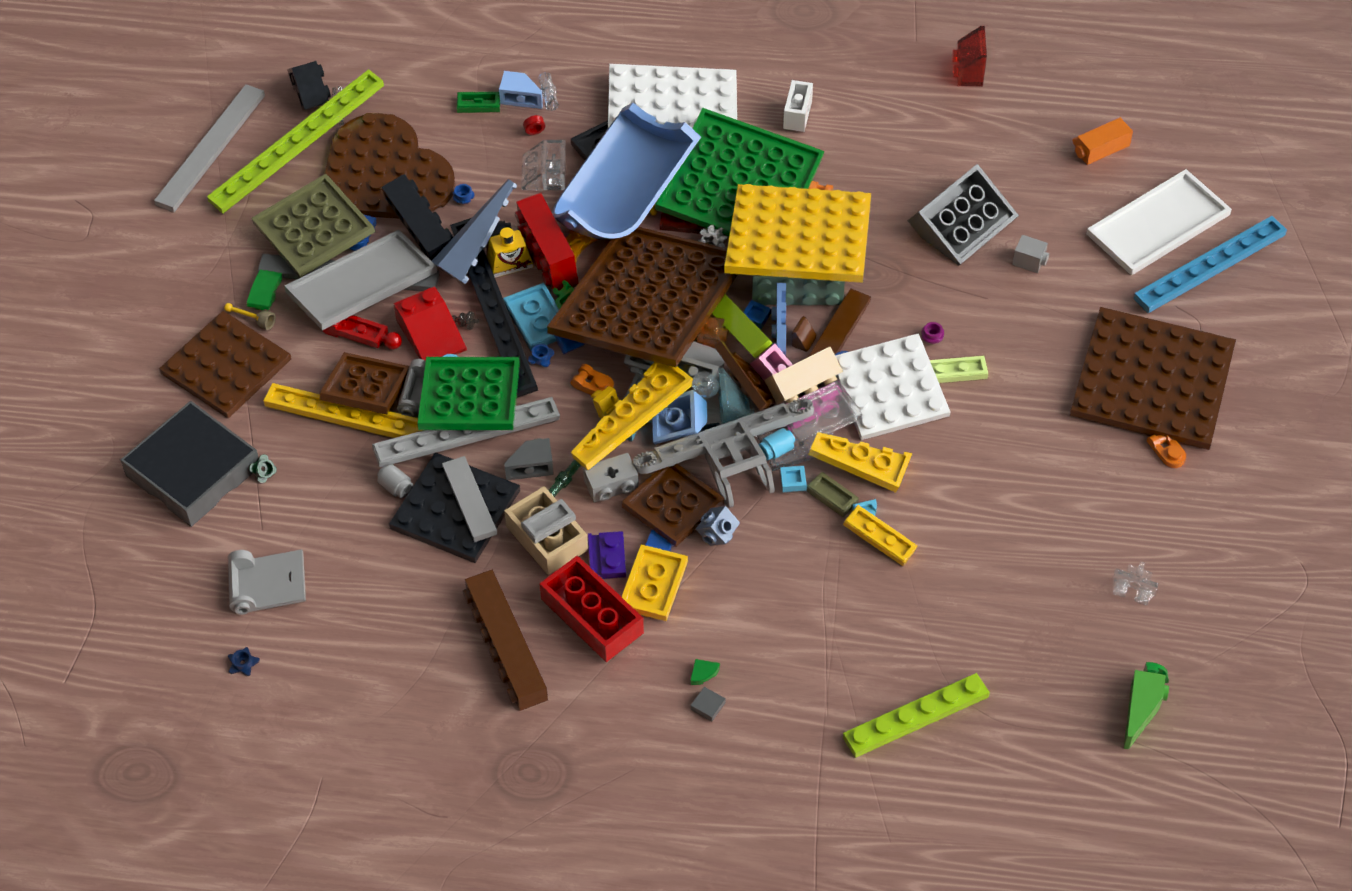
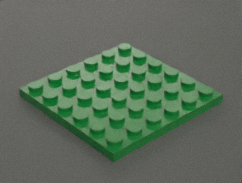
M702 108L692 128L701 138L658 198L655 210L707 229L710 225H714L716 230L722 227V233L730 236L738 184L808 189L825 151Z

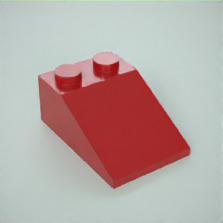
M435 286L393 303L396 321L420 359L426 360V357H442L446 354L457 355L467 350L449 309Z

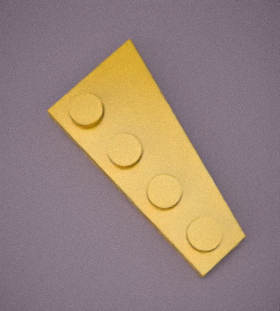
M818 432L808 455L896 493L912 453L904 452L899 454L893 452V449L883 447L882 450L869 447L868 443H850L846 438Z

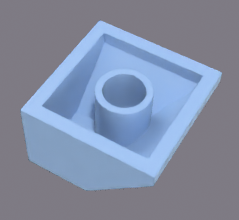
M695 390L687 391L680 395L652 418L653 443L658 444L698 433L707 423V401Z

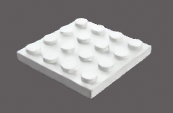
M919 333L835 355L843 370L836 377L861 440L950 416V409Z

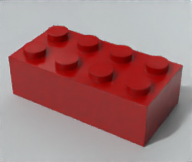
M542 193L516 201L518 211H515V217L520 224L517 226V229L521 232L522 237L526 239L525 244L529 254H534L535 266L538 270H542V278L545 285H550L552 291L555 287L560 291L564 286L562 283L564 280L571 286L579 284L575 255Z
M578 555L539 583L541 600L605 662H608L644 634L643 617Z

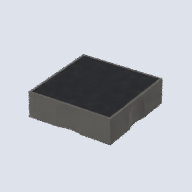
M189 401L120 460L127 478L148 494L161 500L171 512L192 527L213 509L224 495L237 488L253 474L249 471V465L259 460V457L254 447L195 403Z

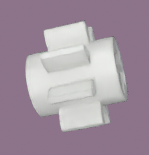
M710 225L708 231L706 229L700 231L703 236L698 241L725 248L722 242L727 239V236L723 235L722 227L716 230L714 225Z

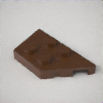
M720 340L714 348L729 367L728 373L730 376L740 382V390L752 399L759 410L771 407L775 400L760 375L736 352L731 354L725 343Z

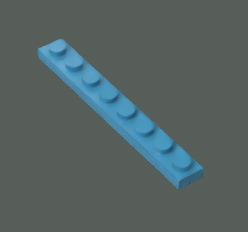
M1270 216L1134 294L1133 299L1147 313H1150L1284 237L1287 229L1273 216Z

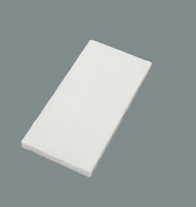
M1185 169L1087 228L1086 234L1132 276L1228 217L1232 209Z

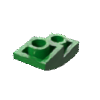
M260 269L250 290L247 307H253L257 310H269L276 299L275 291L282 282V273Z

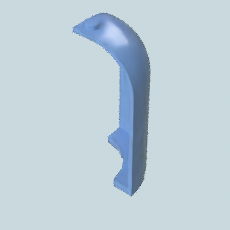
M634 103L623 107L560 195L552 211L554 218L570 230L590 238L616 239L630 234L642 223L701 136L685 122H665L664 125L655 122L656 117L646 113Z

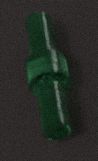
M573 460L565 471H561L557 475L555 483L548 491L555 497L562 488H566L572 481V476L581 467V464Z

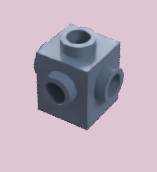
M726 506L710 508L701 517V522L696 530L700 533L704 542L710 546L724 545L732 539V534L740 522Z

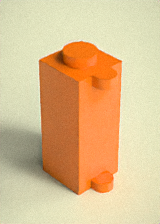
M1121 117L1073 138L1072 141L1075 145L1076 155L1089 165L1129 147L1133 130Z

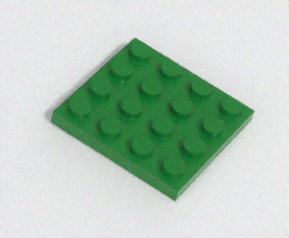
M426 357L417 423L418 430H514L520 368L519 357Z

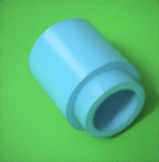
M781 428L763 438L762 442L758 445L765 454L766 460H775L794 449L795 437L790 430L786 431L784 428Z

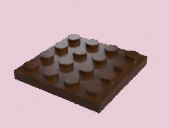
M222 311L165 362L159 370L163 376L226 418H230L291 360V354L225 311Z

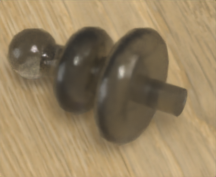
M469 311L467 314L460 313L458 317L451 315L455 323L458 322L460 327L465 326L468 330H472L475 323H479V319H476L475 313Z

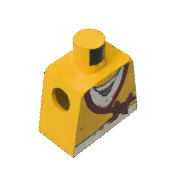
M503 228L500 231V235L489 239L487 259L495 278L534 267L519 230L513 231L511 228Z

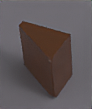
M803 316L792 331V346L807 352L816 339V333L808 319Z

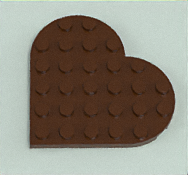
M366 113L345 123L333 138L325 174L332 179L363 215L399 219L385 199L382 186L403 174L406 175L409 181L411 179L414 180L419 189L417 191L418 194L426 197L430 204L429 209L431 212L440 206L443 208L453 196L455 175L450 163L443 156L430 149L419 148L417 134L413 127L405 120L393 114Z

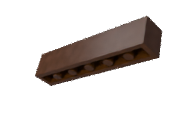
M493 569L466 578V589L463 590L464 598L467 604L472 603L474 609H471L475 622L481 623V636L485 643L489 642L491 646L489 653L493 663L498 662L500 666L498 673L502 683L507 682L509 686L507 693L511 703L516 702L519 711L548 701L547 687Z

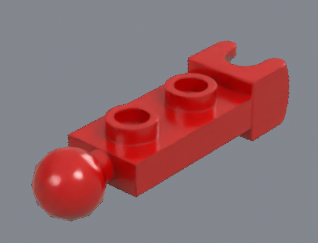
M354 315L322 330L327 335L336 338L341 336L375 348H379L381 343L384 342L388 349L395 350L402 343L400 334L397 332L388 333L387 326Z

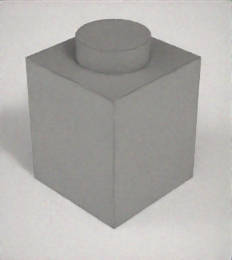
M1022 235L1015 249L1012 265L1038 273L1041 266L1047 264L1050 254L1046 252L1048 243Z

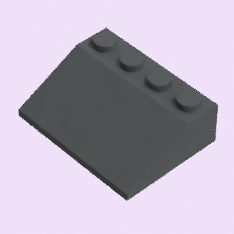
M976 164L907 221L923 240L959 266L1019 215L980 166Z

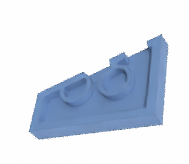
M777 283L776 307L772 306L771 320H776V324H772L771 338H776V343H772V345L776 344L785 356L786 283Z

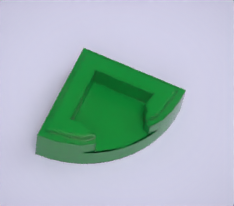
M695 659L691 685H701L703 682L715 677L720 670V663Z
M1146 662L1145 672L1166 675L1165 683H1169L1168 671L1164 666L1153 662Z

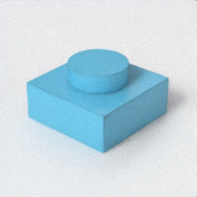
M804 466L780 467L783 492L807 491Z

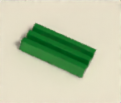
M457 92V113L500 112L499 92Z

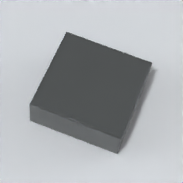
M704 687L691 704V710L713 721L725 705L726 698Z

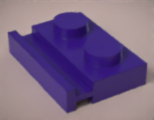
M623 531L599 533V535L588 533L590 568L602 579L626 578Z

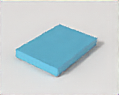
M544 283L503 298L512 320L530 351H532L535 345H549L557 341L554 335L547 334V326L559 309Z

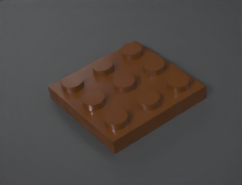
M344 352L320 391V400L387 415L405 383L409 366Z
M675 464L674 466L657 470L622 501V508L677 547L698 527L701 517L710 508L721 507L724 504V497L680 465Z

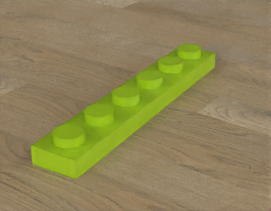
M975 673L843 733V739L856 758L987 699L990 692L979 675Z

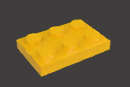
M641 544L622 598L640 615L667 622L688 563V556Z

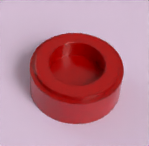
M539 115L530 116L523 122L524 130L529 135L539 134L546 127L543 117Z

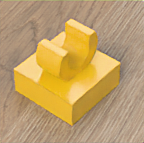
M610 386L603 391L596 390L591 395L597 414L601 419L604 416H608L615 409L614 405L619 401L616 390Z

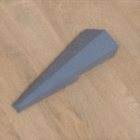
M507 179L439 252L432 262L466 284L469 279L466 274L470 266H476L478 262L476 257L482 248H485L500 220L497 214L502 206H507L509 202L507 198L512 190L517 187V184Z

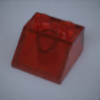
M979 26L957 41V48L952 51V62H956V65L953 66V78H957V86L983 87L987 60L985 26Z

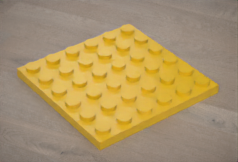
M738 184L724 273L863 283L871 193Z

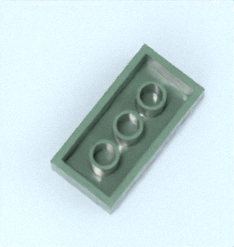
M752 275V301L764 306L776 305L777 283H786V306L840 305L844 299L845 281Z

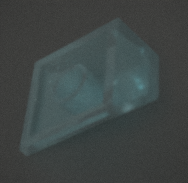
M718 368V400L721 425L755 413L754 408L750 409L749 399L723 368Z

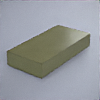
M823 472L807 485L808 493L842 517L852 509L853 504L859 503V497Z

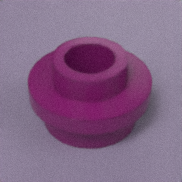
M929 322L922 328L921 336L927 343L936 344L943 340L944 330L939 323Z

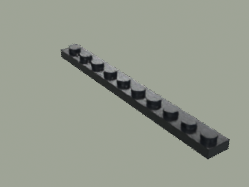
M471 218L451 224L453 235L455 236ZM482 248L476 257L478 261L476 266H470L468 274L500 357H519L518 398L538 391V387Z

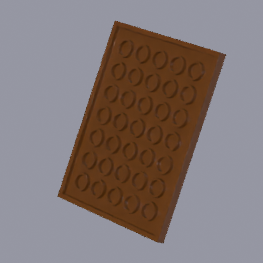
M638 227L626 236L610 240L548 324L547 334L677 367L738 274L724 273L727 248Z

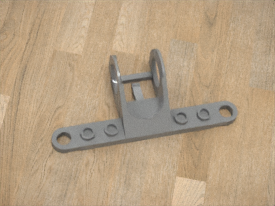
M797 398V401L793 400V402L788 404L782 403L661 445L653 451L641 452V455L637 454L634 457L635 459H633L634 467L637 473L648 474L704 454L719 493L724 497V504L727 508L734 507V500L730 483L726 477L754 467L769 494L774 493L775 488L771 469L767 464L765 454L754 436L762 435L777 428H783L788 424L810 417L814 413L813 403L808 398ZM746 450L751 457L744 460L740 452ZM731 456L735 463L722 467L719 459Z

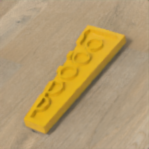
M654 362L643 374L644 378L637 385L634 384L629 389V394L622 401L619 400L614 405L615 409L608 416H604L597 423V426L571 451L572 457L585 469H591L693 386V378L678 366L672 367Z

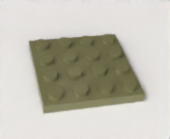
M327 174L322 175L251 218L257 229L300 278L375 233L374 226Z

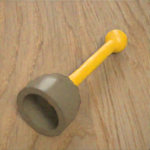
M231 303L224 305L226 312L233 311L254 318L257 325L263 329L270 330L274 326L276 316L273 312L263 310L258 314H254L233 307Z

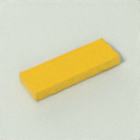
M860 505L855 507L843 523L846 528L901 566H904L918 547V545Z

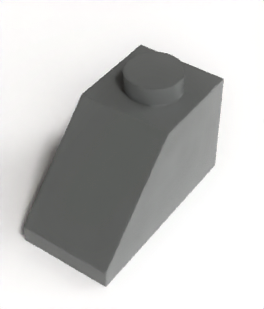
M537 438L525 441L504 463L506 480L554 475L550 439Z

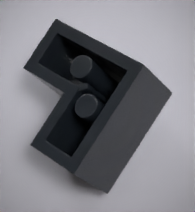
M317 61L287 69L293 90L296 89L302 110L319 106L329 101L328 98L331 97L328 85L323 83L324 71L321 64L318 65Z

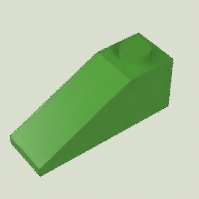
M1135 670L1131 682L1124 749H1129L1160 710L1162 700L1167 701L1169 686L1165 685L1166 675Z

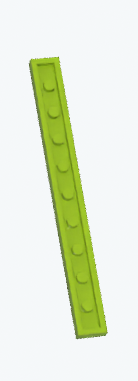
M368 69L207 196L208 202L224 214L384 87L383 80Z

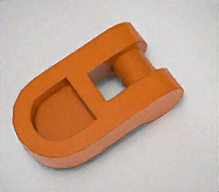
M582 364L578 369L579 374L575 375L570 381L575 389L590 395L596 390L603 391L608 386L614 388V381L611 377L593 370L588 364Z
M1162 435L1147 437V443L1166 466L1179 468L1184 465L1186 452L1176 440ZM1166 442L1168 446L1163 448L1161 444Z

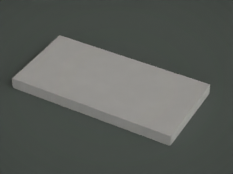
M397 230L285 285V292L321 330H324L437 273V267L400 230Z

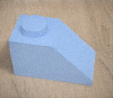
M504 71L499 87L500 104L542 109V91L525 73Z

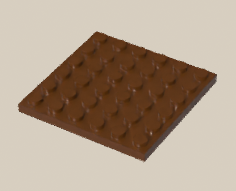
M1100 307L1070 416L1150 436H1169L1172 440H1176L1179 443L1210 450L1236 339Z

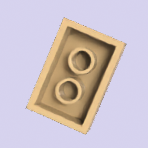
M543 486L504 511L506 527L547 575H550L575 556H580L587 552L588 540L587 534L576 521L571 522L536 544L522 529L521 522L557 502L555 497Z

